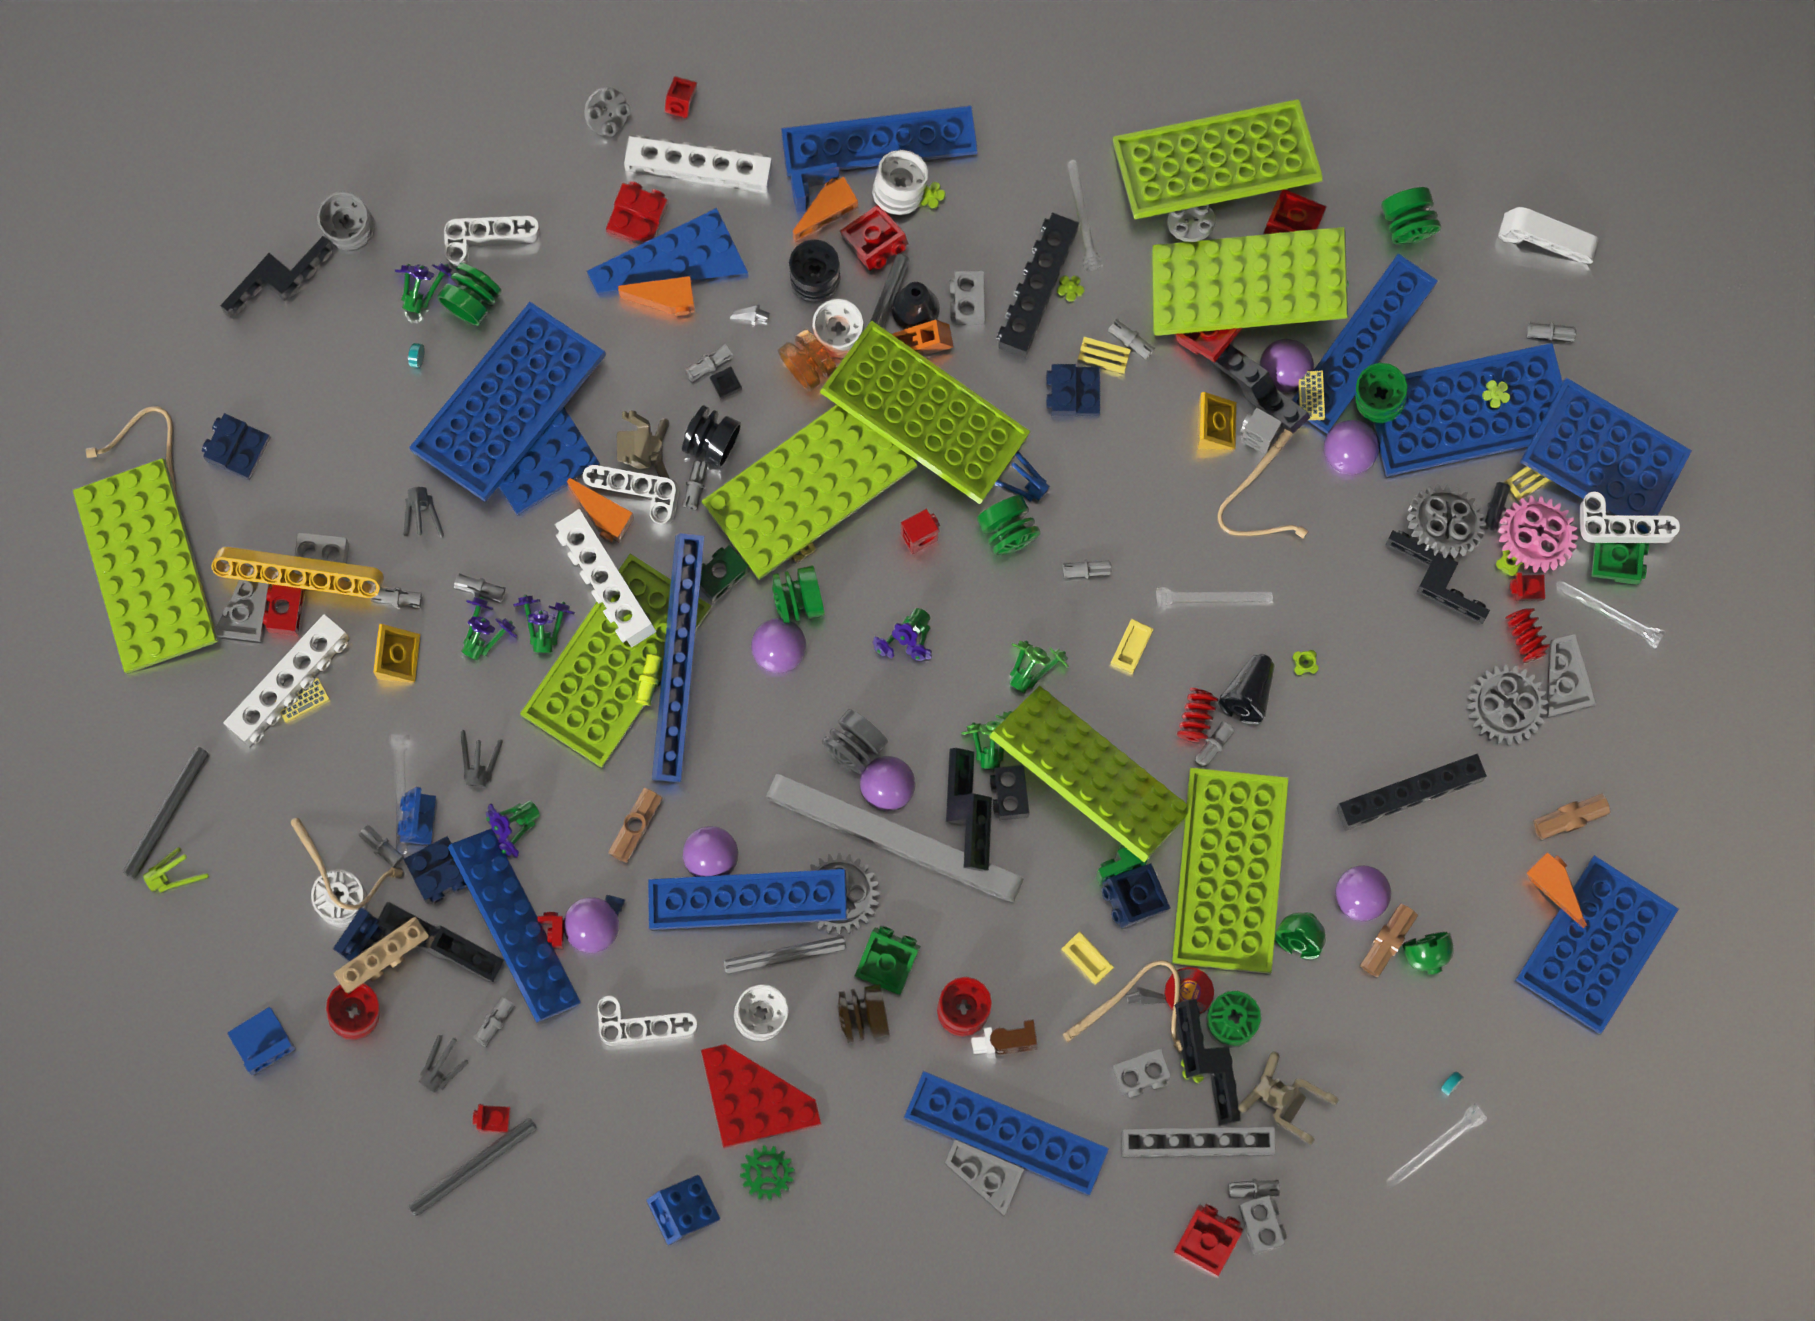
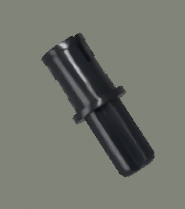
M1497 482L1491 502L1487 504L1489 509L1485 519V529L1490 528L1491 531H1498L1502 513L1506 511L1504 506L1510 486L1506 483Z

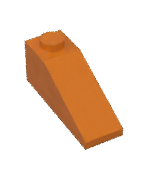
M844 177L831 179L825 184V187L822 188L794 228L793 239L795 242L858 208V200Z
M690 276L618 286L621 298L663 312L684 316L690 314V311H695Z
M939 320L929 321L892 333L893 336L922 356L954 347L950 325Z
M569 478L567 481L569 489L598 532H600L599 536L612 543L614 540L620 543L634 519L633 513Z
M1547 852L1527 872V875L1536 887L1584 928L1587 924L1570 877L1565 869L1567 864L1559 856L1552 857Z

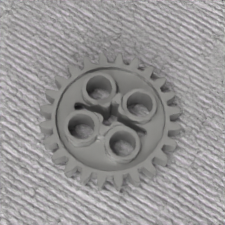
M1438 484L1434 490L1429 486L1425 492L1421 490L1418 496L1414 497L1408 508L1409 514L1406 520L1410 521L1408 529H1414L1411 536H1419L1420 538L1417 544H1426L1425 551L1433 548L1435 556L1440 551L1444 558L1447 557L1448 553H1451L1452 557L1456 558L1458 553L1465 556L1467 551L1473 552L1475 546L1479 545L1485 534L1483 529L1486 523L1482 521L1485 514L1478 513L1481 506L1473 505L1475 498L1469 500L1466 498L1468 492L1460 495L1458 487L1453 492L1450 491L1449 485H1446L1445 489L1442 490Z
M1505 664L1501 672L1495 666L1493 674L1486 670L1484 672L1486 679L1479 676L1477 678L1479 685H1472L1471 689L1475 693L1469 694L1468 698L1474 702L1469 703L1467 708L1474 709V712L1469 715V718H1477L1473 726L1478 727L1481 725L1483 727L1480 732L1481 735L1489 732L1488 740L1497 736L1498 744L1502 742L1503 738H1506L1508 745L1512 743L1513 738L1518 743H1521L1522 735L1529 739L1531 737L1529 730L1537 733L1539 729L1536 724L1542 725L1544 723V720L1539 716H1546L1548 712L1541 708L1548 704V701L1541 700L1545 696L1546 691H1538L1542 683L1534 684L1532 682L1535 675L1529 678L1526 677L1527 669H1524L1520 674L1516 665L1512 671H1509L1507 664ZM1501 683H1509L1512 686V692H1504L1501 689ZM1491 690H1495L1497 695L1492 694ZM1527 699L1531 704V708H1521L1519 700ZM1492 700L1496 704V709L1488 710L1484 705V701ZM1509 700L1512 704L1506 709L1503 705ZM1518 714L1523 715L1524 720L1520 719ZM1503 717H1511L1515 725L1507 727L1503 723Z
M838 853L837 860H833L832 856L828 854V862L825 863L819 858V867L813 864L810 865L812 871L845 869L847 875V900L856 907L852 910L847 905V920L819 921L818 929L827 925L828 933L835 927L837 933L840 934L842 928L845 927L847 932L851 933L852 925L859 930V921L862 920L868 923L865 915L875 914L870 907L878 906V902L873 899V897L880 896V892L873 890V888L878 886V882L870 881L875 874L874 872L866 873L869 868L868 864L860 867V858L853 863L851 862L850 854L846 860H842L841 853ZM854 888H860L863 890L864 895L856 900L851 898L850 892Z

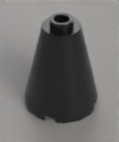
M911 282L896 294L892 304L893 319L903 329L937 320L939 316L940 306L937 297L920 282Z
M1265 654L1253 655L1221 694L1218 704L1227 715L1232 717L1233 714L1241 717L1239 721L1243 723L1260 724L1266 716L1275 667L1272 659Z

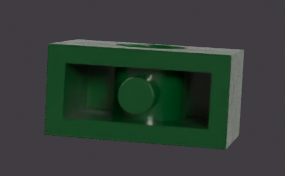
M730 545L725 549L723 547L719 548L712 555L713 559L707 565L703 563L701 567L699 589L712 603L716 602L749 572L747 563ZM716 568H724L726 574L723 577H716L713 575V571Z

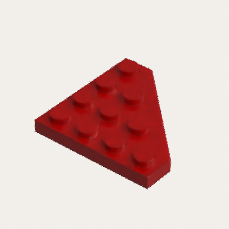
M726 1044L701 1050L723 1148L821 1125L816 1100Z

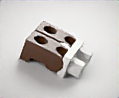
M1034 1020L1024 1021V1028L1013 1030L997 1028L992 1032V1027L984 1028V1034L971 1036L973 1054L987 1053L988 1058L995 1057V1053L1004 1055L1037 1050Z

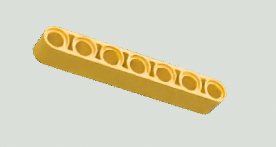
M234 547L220 548L211 565L213 572L220 577L366 598L375 597L379 593L384 580L383 573L374 567ZM221 560H226L229 564H225ZM245 563L251 564L253 568L248 567ZM270 566L275 567L278 571L270 569ZM294 570H298L302 574H297L294 572ZM318 573L324 574L327 578L320 577ZM342 577H347L351 581H345ZM366 580L373 581L375 585L369 584Z

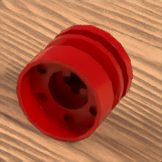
M962 977L949 982L942 990L937 1006L938 1020L943 1028L952 1035L961 1037L970 1036L980 1031L987 1022L992 1002L989 991L984 984L974 978ZM961 1004H964L966 1009H970L967 1010L966 1014H961L959 1009Z
M362 983L349 993H346L340 984L332 990L327 999L326 1012L330 1027L337 1035L344 1039L358 1040L365 1038L376 1028L380 1015L379 1002L375 992L366 984ZM357 1008L359 1015L355 1014L353 1018H350L348 1011Z

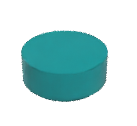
M413 343L409 350L408 363L410 367L420 368L424 360V345Z
M1454 1072L1444 1083L1441 1091L1449 1096L1459 1086L1464 1077L1459 1072Z

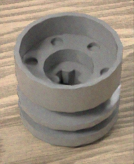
M348 192L334 193L326 197L319 207L317 213L318 225L323 234L335 247L346 251L356 250L364 246L372 237L374 230L373 217L363 201L355 194ZM348 220H351L352 224H348V228H345L343 224H347Z

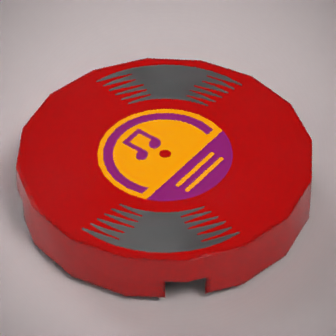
M1186 967L1178 969L1180 978L1179 1003L1197 999L1201 1015L1208 1010L1214 998L1212 980L1205 972L1198 968ZM1174 974L1166 982L1164 992L1167 1004L1172 1011L1175 998Z

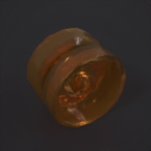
M803 329L795 336L796 345L787 342L778 349V353L796 380L806 390L811 392L820 385L819 375L829 378L837 367L819 340L810 331Z

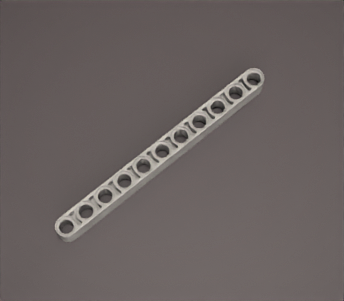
M779 774L775 775L766 795V798L1009 902L1015 901L1024 880L1022 877L990 863L989 871L964 868V852Z

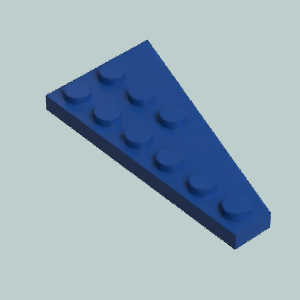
M715 208L587 270V273L597 293L617 291L620 285L690 276L691 281L748 274V271L718 209Z

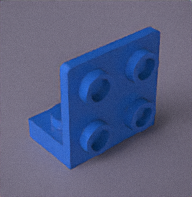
M825 161L815 167L799 166L794 171H791V188L797 213L806 212V203H810L809 187L825 185L834 178L839 179L838 163Z
M415 787L406 792L405 796L401 797L400 810L403 811L402 820L398 823L397 833L401 835L400 842L429 846L432 841L436 796L421 794V787Z
M270 1007L228 1032L229 1038L244 1061L245 1068L252 1076L295 1050L294 1045Z
M699 1175L662 1189L646 1200L667 1245L673 1244L687 1234L720 1220L719 1214Z

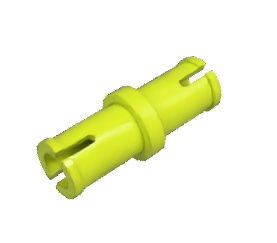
M651 654L646 655L643 674L639 676V681L641 682L637 699L635 700L636 703L651 706L654 687L658 685L659 681L657 675L660 662L662 661L661 657Z

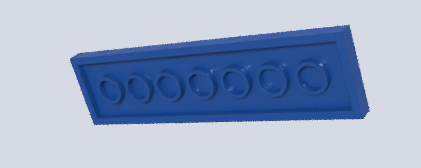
M971 106L781 128L787 177L791 176V171H794L799 166H809L810 168L818 166L819 163L825 161L838 163L839 170L879 166L880 161L886 154L897 150L911 151L920 156L922 160L977 154Z
M1397 254L1313 370L1323 371L1325 419L1308 420L1310 423L1326 434L1329 433L1356 396L1357 379L1361 372L1368 366L1377 364L1382 360L1437 284V279L1400 254ZM1299 391L1296 393V395H1295V396L1293 397V399H1292V401H1294V402H1295L1296 404H1298V405H1299Z
M491 828L454 842L448 846V849L536 1023L572 1009L581 1002L551 943H548L547 935L541 923H538V917L507 856L500 850V843L497 841V837Z
M845 869L648 879L650 930L847 920Z
M925 1071L921 1075L904 1116L907 1120L1088 1196L1091 1194L1109 1148Z

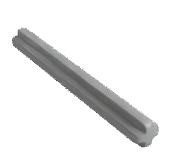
M839 936L724 960V967L726 973H733L846 949L844 937Z

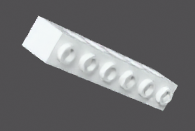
M636 135L635 137L629 136L624 165L625 170L629 172L767 193L772 159L762 153L749 155L736 149H732L729 152L720 150L716 146L703 148L697 147L696 144L691 142L677 144L665 138L657 141L651 140L644 135ZM650 151H654L658 154L653 159H649L645 156ZM672 155H679L681 157L678 162H671L669 158ZM701 158L705 163L701 166H695L693 161ZM720 162H725L729 165L724 170L716 167ZM743 166H750L752 171L742 173L740 169Z
M578 509L556 523L555 526L559 532L555 535L563 547L568 545L571 551L567 554L575 566L579 564L583 569L579 574L586 585L589 583L593 585L594 590L591 593L598 604L603 602L607 609L603 612L609 622H616L619 628L615 632L622 643L627 640L630 646L633 647L657 632L581 510ZM584 537V541L581 544L575 545L577 539ZM596 556V560L593 563L587 564L590 557ZM602 576H608L605 582L599 583V579ZM620 595L619 600L610 602L613 596ZM632 614V618L629 621H622L625 615Z
M323 614L223 722L226 727L249 747L253 743H258L263 738L264 731L270 725L273 726L279 721L282 709L285 706L291 707L298 699L296 694L302 688H309L314 682V677L330 665L332 657L336 653H341L346 648L347 641L350 639L346 632ZM320 642H327L325 649L317 650V645ZM306 659L311 660L307 668H300L302 661ZM287 678H294L292 685L288 687L283 686ZM270 696H277L274 704L267 705V699ZM260 714V719L256 723H250L252 715Z

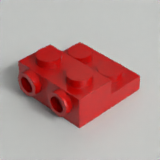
M636 182L622 183L614 202V209L607 224L606 232L640 244L655 238L668 207V199L664 198L665 194L661 191L652 189L651 192L642 190V186Z
M1282 189L1263 234L1316 230L1327 206Z
M878 205L840 230L841 236L853 248L856 256L869 271L874 268H882L889 257L894 254H902L909 244L905 233L885 210L881 209Z
M1242 328L1179 333L1175 335L1180 345L1196 355L1202 354L1215 363Z
M1199 1204L1174 1253L1219 1276L1244 1228L1240 1227V1221L1234 1217L1227 1216L1225 1219L1218 1215L1219 1211L1212 1205L1205 1204L1203 1207Z

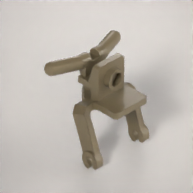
M630 410L629 413L623 411L622 419L636 425L637 431L617 432L618 462L629 464L637 469L650 468L651 461H653L658 476L670 479L662 461V441L669 426V420L662 418L655 435L652 436L649 420L638 415L636 411Z
M1271 1052L1263 1075L1260 1078V1084L1255 1086L1253 1091L1238 1105V1109L1240 1112H1246L1259 1099L1262 1103L1277 1110L1274 1118L1278 1125L1312 1145L1315 1140L1314 1137L1290 1124L1306 1099V1096L1299 1091V1088L1304 1087L1333 1105H1336L1339 1100L1333 1094L1326 1093L1304 1079H1296L1292 1086H1286L1277 1078L1275 1080L1272 1079L1280 1056L1277 1052Z

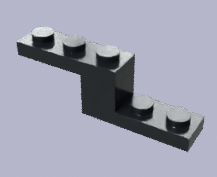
M322 236L292 270H289L272 254L268 253L220 305L223 312L230 318L234 314L238 315L246 306V301L251 296L255 297L261 291L263 283L284 301L288 297H293L299 291V285L305 279L308 280L314 275L315 268L321 261L325 262L331 256V250L333 249L331 242Z
M1229 344L1215 363L1209 360L1239 383L1249 402L1282 421L1281 425L1291 433L1296 432L1310 419L1309 413L1276 389L1267 370L1233 345Z
M1392 530L1386 542L1387 545L1429 565L1417 592L1483 624L1490 612L1484 603L1478 600L1471 601L1456 589H1446L1458 565V562L1454 561L1455 558L1450 554L1444 558L1442 553H1438L1435 556L1433 548L1425 551V543L1418 545L1416 541L1410 539L1411 536L1406 532Z
M950 748L946 822L966 825L964 868L989 871L992 797L973 793L975 751Z
M386 902L376 925L389 932H393L416 916L390 902ZM416 917L428 934V938L418 944L417 947L437 958L449 959L478 976L494 982L504 959L441 925H431Z
M1197 999L1174 1004L1186 1078L1211 1076L1219 1126L1241 1121L1236 1092L1237 1086L1232 1068L1233 1061L1229 1047L1204 1049V1035L1201 1030Z

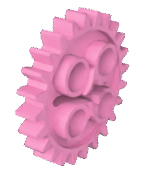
M1530 496L1527 502L1524 498H1521L1518 504L1514 502L1510 509L1506 510L1504 513L1505 517H1502L1500 521L1502 526L1498 530L1499 533L1503 534L1499 538V542H1506L1502 550H1510L1507 558L1516 557V566L1523 562L1524 570H1527L1529 566H1533V571L1536 573L1539 567H1541L1542 571L1546 573L1549 566L1554 571L1558 564L1563 566L1566 559L1569 560L1571 558L1572 552L1577 547L1574 543L1578 540V536L1573 534L1578 528L1570 526L1574 518H1566L1569 511L1561 512L1559 510L1561 507L1560 503L1554 507L1552 506L1551 498L1547 503H1544L1543 496H1540L1537 502H1535L1533 496ZM1526 517L1533 518L1535 522L1528 521ZM1549 525L1554 526L1557 531L1551 530ZM1519 537L1525 538L1528 543H1523ZM1542 546L1549 548L1550 552L1544 551Z

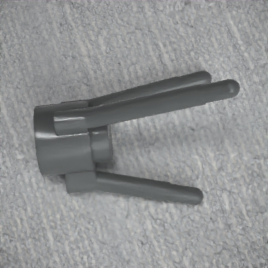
M425 487L410 488L408 490V498L405 499L404 536H407L409 532L411 507L416 514L417 534L422 535L421 510L426 509V505H428L440 537H443L444 533L433 505L432 495L427 494V488Z
M461 730L464 779H467L466 785L486 787V781H491L492 771L503 741L502 739L498 740L488 769L485 771V766L480 765L481 741H476L474 765L470 767L466 734L464 730Z
M438 1035L426 1065L420 1073L422 1077L418 1082L433 1092H436L438 1087L443 1090L445 1085L468 1064V1060H464L442 1079L444 1074L439 1070L457 1041L456 1038L451 1040L439 1061L433 1067L431 1065L442 1039V1035Z

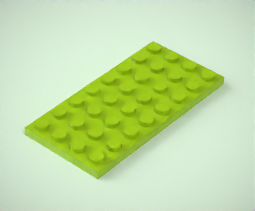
M1299 99L1113 136V145L1134 219L1322 182L1323 178Z
M1344 227L1153 245V322L1155 336L1348 318L1346 231Z
M872 320L820 390V393L979 504L982 503L1031 432Z
M835 405L701 502L758 580H760L917 468V464L906 452L840 406Z
M161 458L74 489L73 494L124 672L128 674L217 643L218 639L166 460Z
M631 553L619 568V572L657 632L633 647L630 646L627 640L622 643L615 632L619 628L616 622L610 623L603 612L607 609L603 602L600 604L596 602L520 713L522 717L601 768L604 767L645 706L636 703L635 700L637 699L641 682L639 681V676L643 674L647 654L662 658L657 675L659 681L658 685L654 687V692L662 679L671 579ZM620 595L613 596L610 602L619 600ZM698 598L695 631L712 608L710 604L701 598ZM632 614L625 615L622 621H629L632 618Z
M1040 685L989 736L1143 862L1155 852L1187 816V805L1184 800L1180 799L1164 784L1160 783Z
M1190 768L1172 964L1264 974L1272 973L1288 777Z

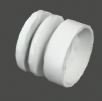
M897 150L886 154L879 163L872 194L877 205L886 212L897 215L908 214L917 209L921 203L928 179L926 163L920 156L911 151Z
M834 299L827 301L817 309L813 317L812 326L816 345L823 353L830 357L844 358L864 331L861 312L854 304L847 300ZM837 328L842 330L840 336L836 335Z
M343 869L327 872L334 895L336 896V892L340 891L343 895L340 897V901L344 904L356 905L368 896L362 883L352 873ZM322 875L315 881L311 890V901L317 913L331 925L347 927L359 909L347 910L336 905L328 895ZM368 903L362 908L366 910L368 907Z
M756 985L748 988L741 994L734 1009L736 1028L744 1037L752 1041L763 1042L774 1038L780 1033L788 1017V1005L785 997L779 990L770 985ZM756 1009H759L760 1012H766L764 1020H761L760 1017H754L757 1012Z

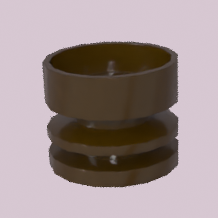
M880 984L864 987V999H859L855 989H851L853 1001L847 1002L845 991L839 992L837 1008L841 1029L848 1043L854 1042L852 1031L855 1030L859 1032L860 1041L864 1040V1029L870 1028L873 1038L890 1035Z

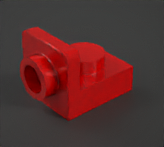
M674 76L666 95L665 112L687 118L690 103L697 89V82Z
M1517 572L1514 579L1510 580V593L1514 594L1515 601H1544V575H1522V572Z
M544 912L543 916H538L537 921L541 925H552V928H548L547 932L548 943H552L553 949H564L563 916H558L557 912Z
M478 1104V1110L473 1111V1125H477L478 1131L509 1132L510 1107Z

